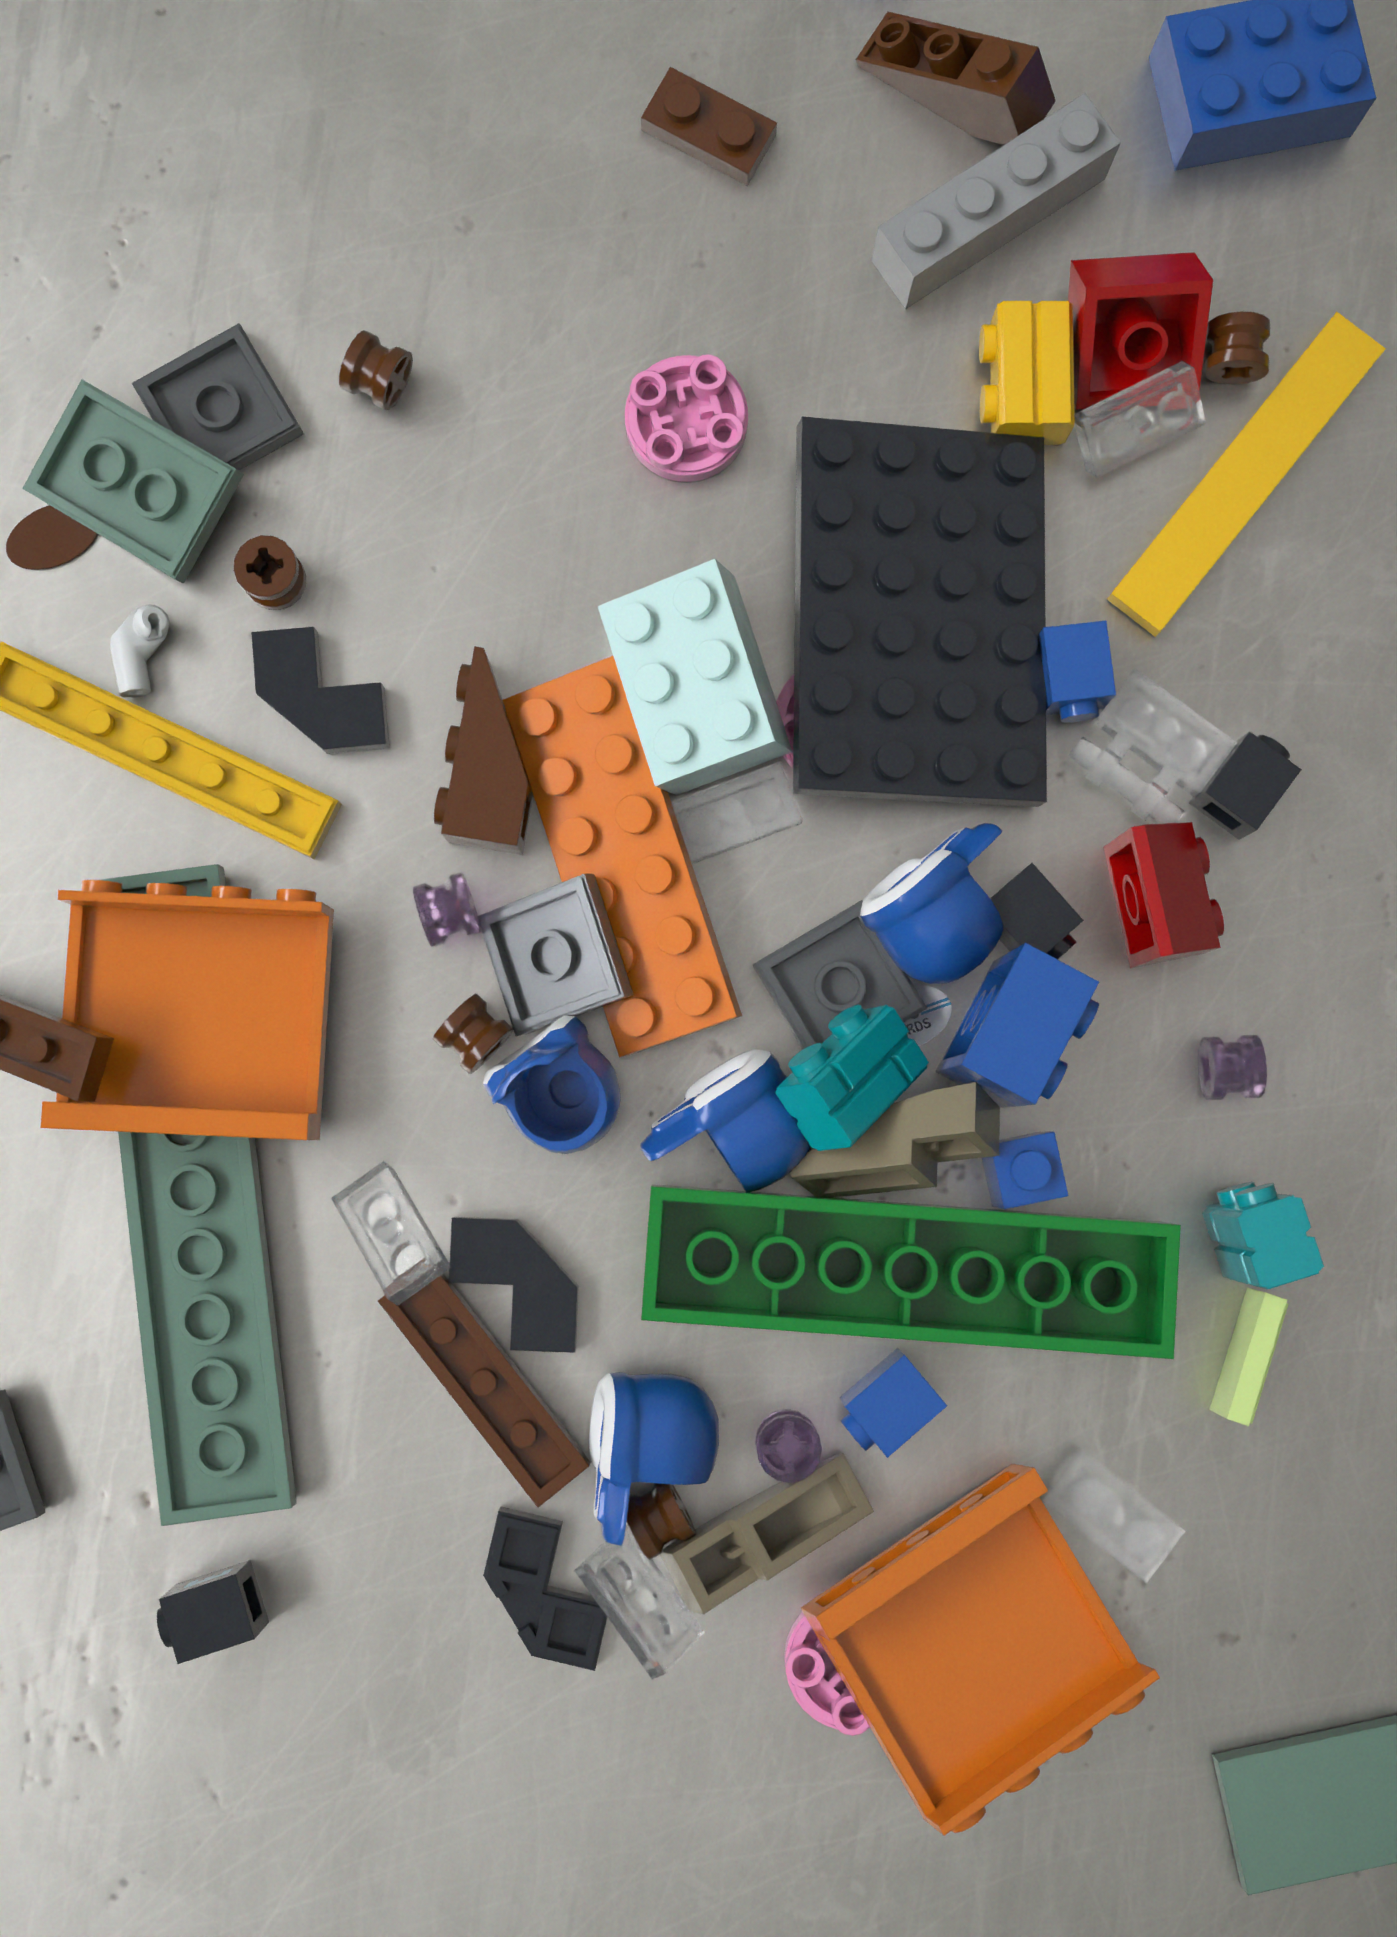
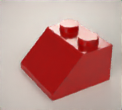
M1195 252L1071 260L1068 301L1073 303L1074 406L1076 410L1198 402L1213 278Z
M1192 822L1134 826L1103 847L1130 969L1205 954L1221 948L1218 937L1224 933L1223 915L1217 900L1209 898L1204 876L1210 870L1209 853L1204 840L1201 837H1195Z

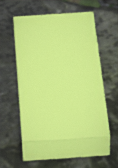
M1247 1287L1209 1410L1228 1420L1246 1426L1253 1423L1289 1305L1287 1299Z

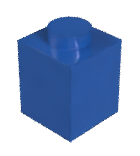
M1107 621L1043 627L1038 635L1046 687V715L1060 714L1061 722L1066 723L1081 722L1098 717L1099 710L1104 709L1116 696Z
M1054 1131L1036 1132L999 1140V1156L982 1158L992 1207L1005 1210L1069 1196Z
M897 1348L840 1397L844 1407L849 1411L840 1421L865 1451L876 1444L888 1458L945 1409L947 1405L909 1359Z

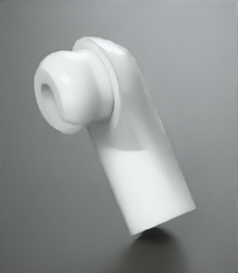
M149 604L135 609L111 637L110 647L119 696L139 697L151 692L146 661L165 640L169 628L167 614L156 605Z

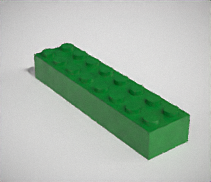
M652 1184L641 1320L1174 1359L1181 1225L1160 1221Z

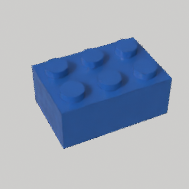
M1248 0L1166 16L1149 55V63L1174 171L1351 137L1376 100L1353 0Z
M1027 943L1022 944L993 961L935 1072L959 1085L977 1082L1002 1108L1036 1105L1040 1096L1050 1099L1062 1081L1068 1066L1066 1062L1060 1060L1068 1041L1072 1036L1081 1039L1097 1013L1099 1003L1092 1000L1091 997L1099 981Z

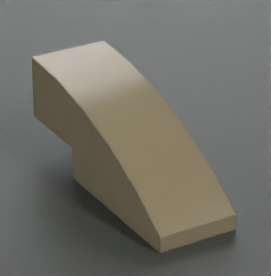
M977 1082L936 1089L895 1102L852 1147L824 1151L811 1149L801 1162L791 1170V1178L814 1196L832 1198L937 1187L938 1162L999 1156L1000 1106Z
M838 1453L717 1516L695 1529L696 1535L686 1541L678 1539L665 1547L660 1556L688 1610L705 1614L758 1579L766 1581L873 1513L874 1510L843 1453Z

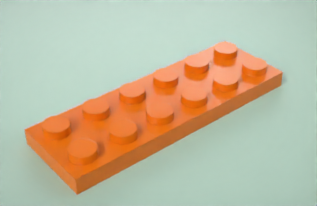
M614 656L503 699L502 701L561 881L564 882L582 874L595 875L634 995L603 1006L619 1057L629 1056L742 1017L668 791L655 787Z

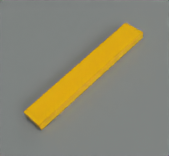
M1336 312L1109 595L1107 600L1156 637L1386 348L1340 313Z
M2 641L0 643L1 712L315 860L342 805L339 800Z

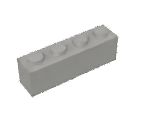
M1084 93L878 226L871 261L903 307L907 309L1104 181L1121 142L1087 94Z

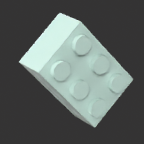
M716 559L710 560L598 606L655 787L679 795L792 752L736 578Z

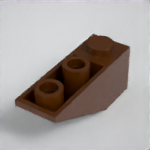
M887 11L856 58L860 68L971 136L1002 145L1007 144L1044 120L1056 102L1039 47Z
M474 646L471 665L462 664L459 670L456 700L464 702L460 726L451 725L448 732L445 762L453 764L449 788L440 787L438 790L434 809V824L442 825L441 834L450 844L523 855L533 792L491 663L485 649Z

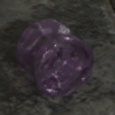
M463 872L450 875L446 883L432 887L423 883L413 887L416 908L431 947L445 944L449 935L459 932L468 936L481 933L476 907Z
M1243 1035L1236 1042L1226 1043L1220 1037L1202 1038L1198 1050V1075L1200 1087L1206 1100H1222L1228 1093L1237 1092L1244 1098H1261L1263 1096L1267 1083V1064L1264 1046L1258 1035Z
M778 1410L765 1417L757 1428L755 1445L758 1460L768 1475L777 1481L792 1483L801 1481L814 1472L820 1462L822 1446L817 1429L807 1416L796 1410ZM779 1438L777 1443H770L772 1441H777V1439Z

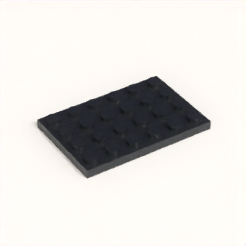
M802 416L797 425L793 794L1039 807L1046 803V687L1038 635L1042 628L1046 627L1044 437Z

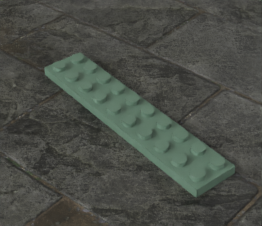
M219 864L101 879L122 883V893L146 894L147 883L187 886L186 896L211 897L213 886H226L224 867ZM118 1132L161 1526L290 1509L297 1504L255 1138Z

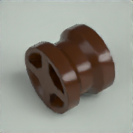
M1240 311L1222 314L1211 319L1208 322L1206 338L1208 343L1212 345V354L1205 361L1206 377L1213 382L1233 385L1246 384L1264 378L1269 372V356L1263 351V343L1270 337L1269 318L1255 312Z
M363 330L357 334L346 351L339 373V385L341 389L351 394L364 392L371 396L374 405L384 410H390L395 406L406 388L413 365L412 353L401 347L386 348L381 345L378 336Z
M260 535L249 539L239 548L234 558V573L237 582L257 605L267 610H282L291 607L301 598L306 588V573L302 563L285 541L274 536ZM267 561V568L263 571L262 575L257 576L256 573L261 571Z
M475 993L444 1021L432 1039L441 1048H452L460 1056V1066L468 1074H472L504 1044L514 1028L505 1020H495L487 1012V1002Z
M654 1483L652 1491L641 1497L634 1494L629 1495L627 1523L647 1559L651 1560L659 1556L664 1545L674 1539L686 1541L696 1535L692 1520L674 1485Z

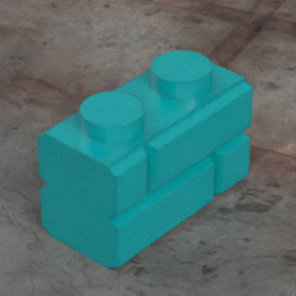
M854 1005L847 1008L829 1022L828 1028L832 1034L822 1044L815 1043L806 1047L789 1061L788 1066L792 1073L776 1088L775 1094L791 1117L798 1120L797 1126L812 1148L824 1151L852 1147L928 1068L929 1061L916 1041L908 1038L907 1033L909 1030L893 1007L883 1005L863 1009L861 1005Z
M1247 1182L1216 1192L1219 1202L1206 1206L1207 1208L1202 1212L1210 1239L1218 1241L1219 1245L1214 1249L1222 1276L1264 1289H1271L1319 1274V1271L1324 1267L1315 1237H1310L1306 1234L1311 1225L1302 1198L1294 1197V1195L1277 1194L1274 1183L1256 1186L1255 1182Z

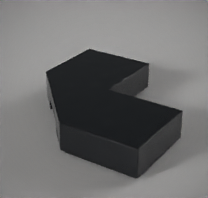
M314 627L251 632L256 694L327 754L389 748L385 687L381 682L322 687L318 632Z
M452 1217L449 1283L513 1285L510 1350L575 1353L579 1285L554 1261L518 1219Z
M500 1507L483 1574L485 1580L496 1598H499L518 1629V1635L531 1656L595 1671L611 1600L548 1585L563 1521Z

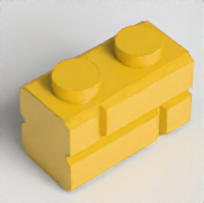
M1002 301L997 303L990 324H982L980 329L979 361L980 363H990L991 385H982L980 421L981 423H991V433L1044 437V445H1061L1066 442L1075 425L1073 303L1069 301H1040L1038 303H1033L1032 301Z

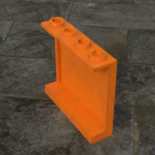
M82 880L81 891L58 890V900L71 905L62 1018L112 1037L114 1040L95 1102L76 1101L57 1093L56 1102L42 1101L40 1128L320 1140L334 909L323 902H316V892L300 889H278L276 900L251 899V889L234 886H213L211 897L186 896L187 886L169 883H147L146 894L122 893V883L104 880Z
M1017 1464L1009 1465L801 1607L803 1614L923 1819L943 1836L950 1831L958 1833L974 1826L985 1815V1806L1005 1791L1013 1793L1030 1785L1040 1774L1039 1766L1058 1752L1062 1754L1069 1753L1083 1746L1093 1735L1091 1728L1110 1714H1123L1136 1707L1145 1698L1144 1689L1160 1678L1154 1668L1137 1661L1040 1499V1496L1046 1493L1048 1489L1034 1467Z

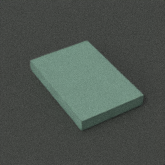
M81 379L22 489L173 579L184 583L244 474Z
M1397 1715L1212 1754L1240 1883L1247 1895L1397 1863Z

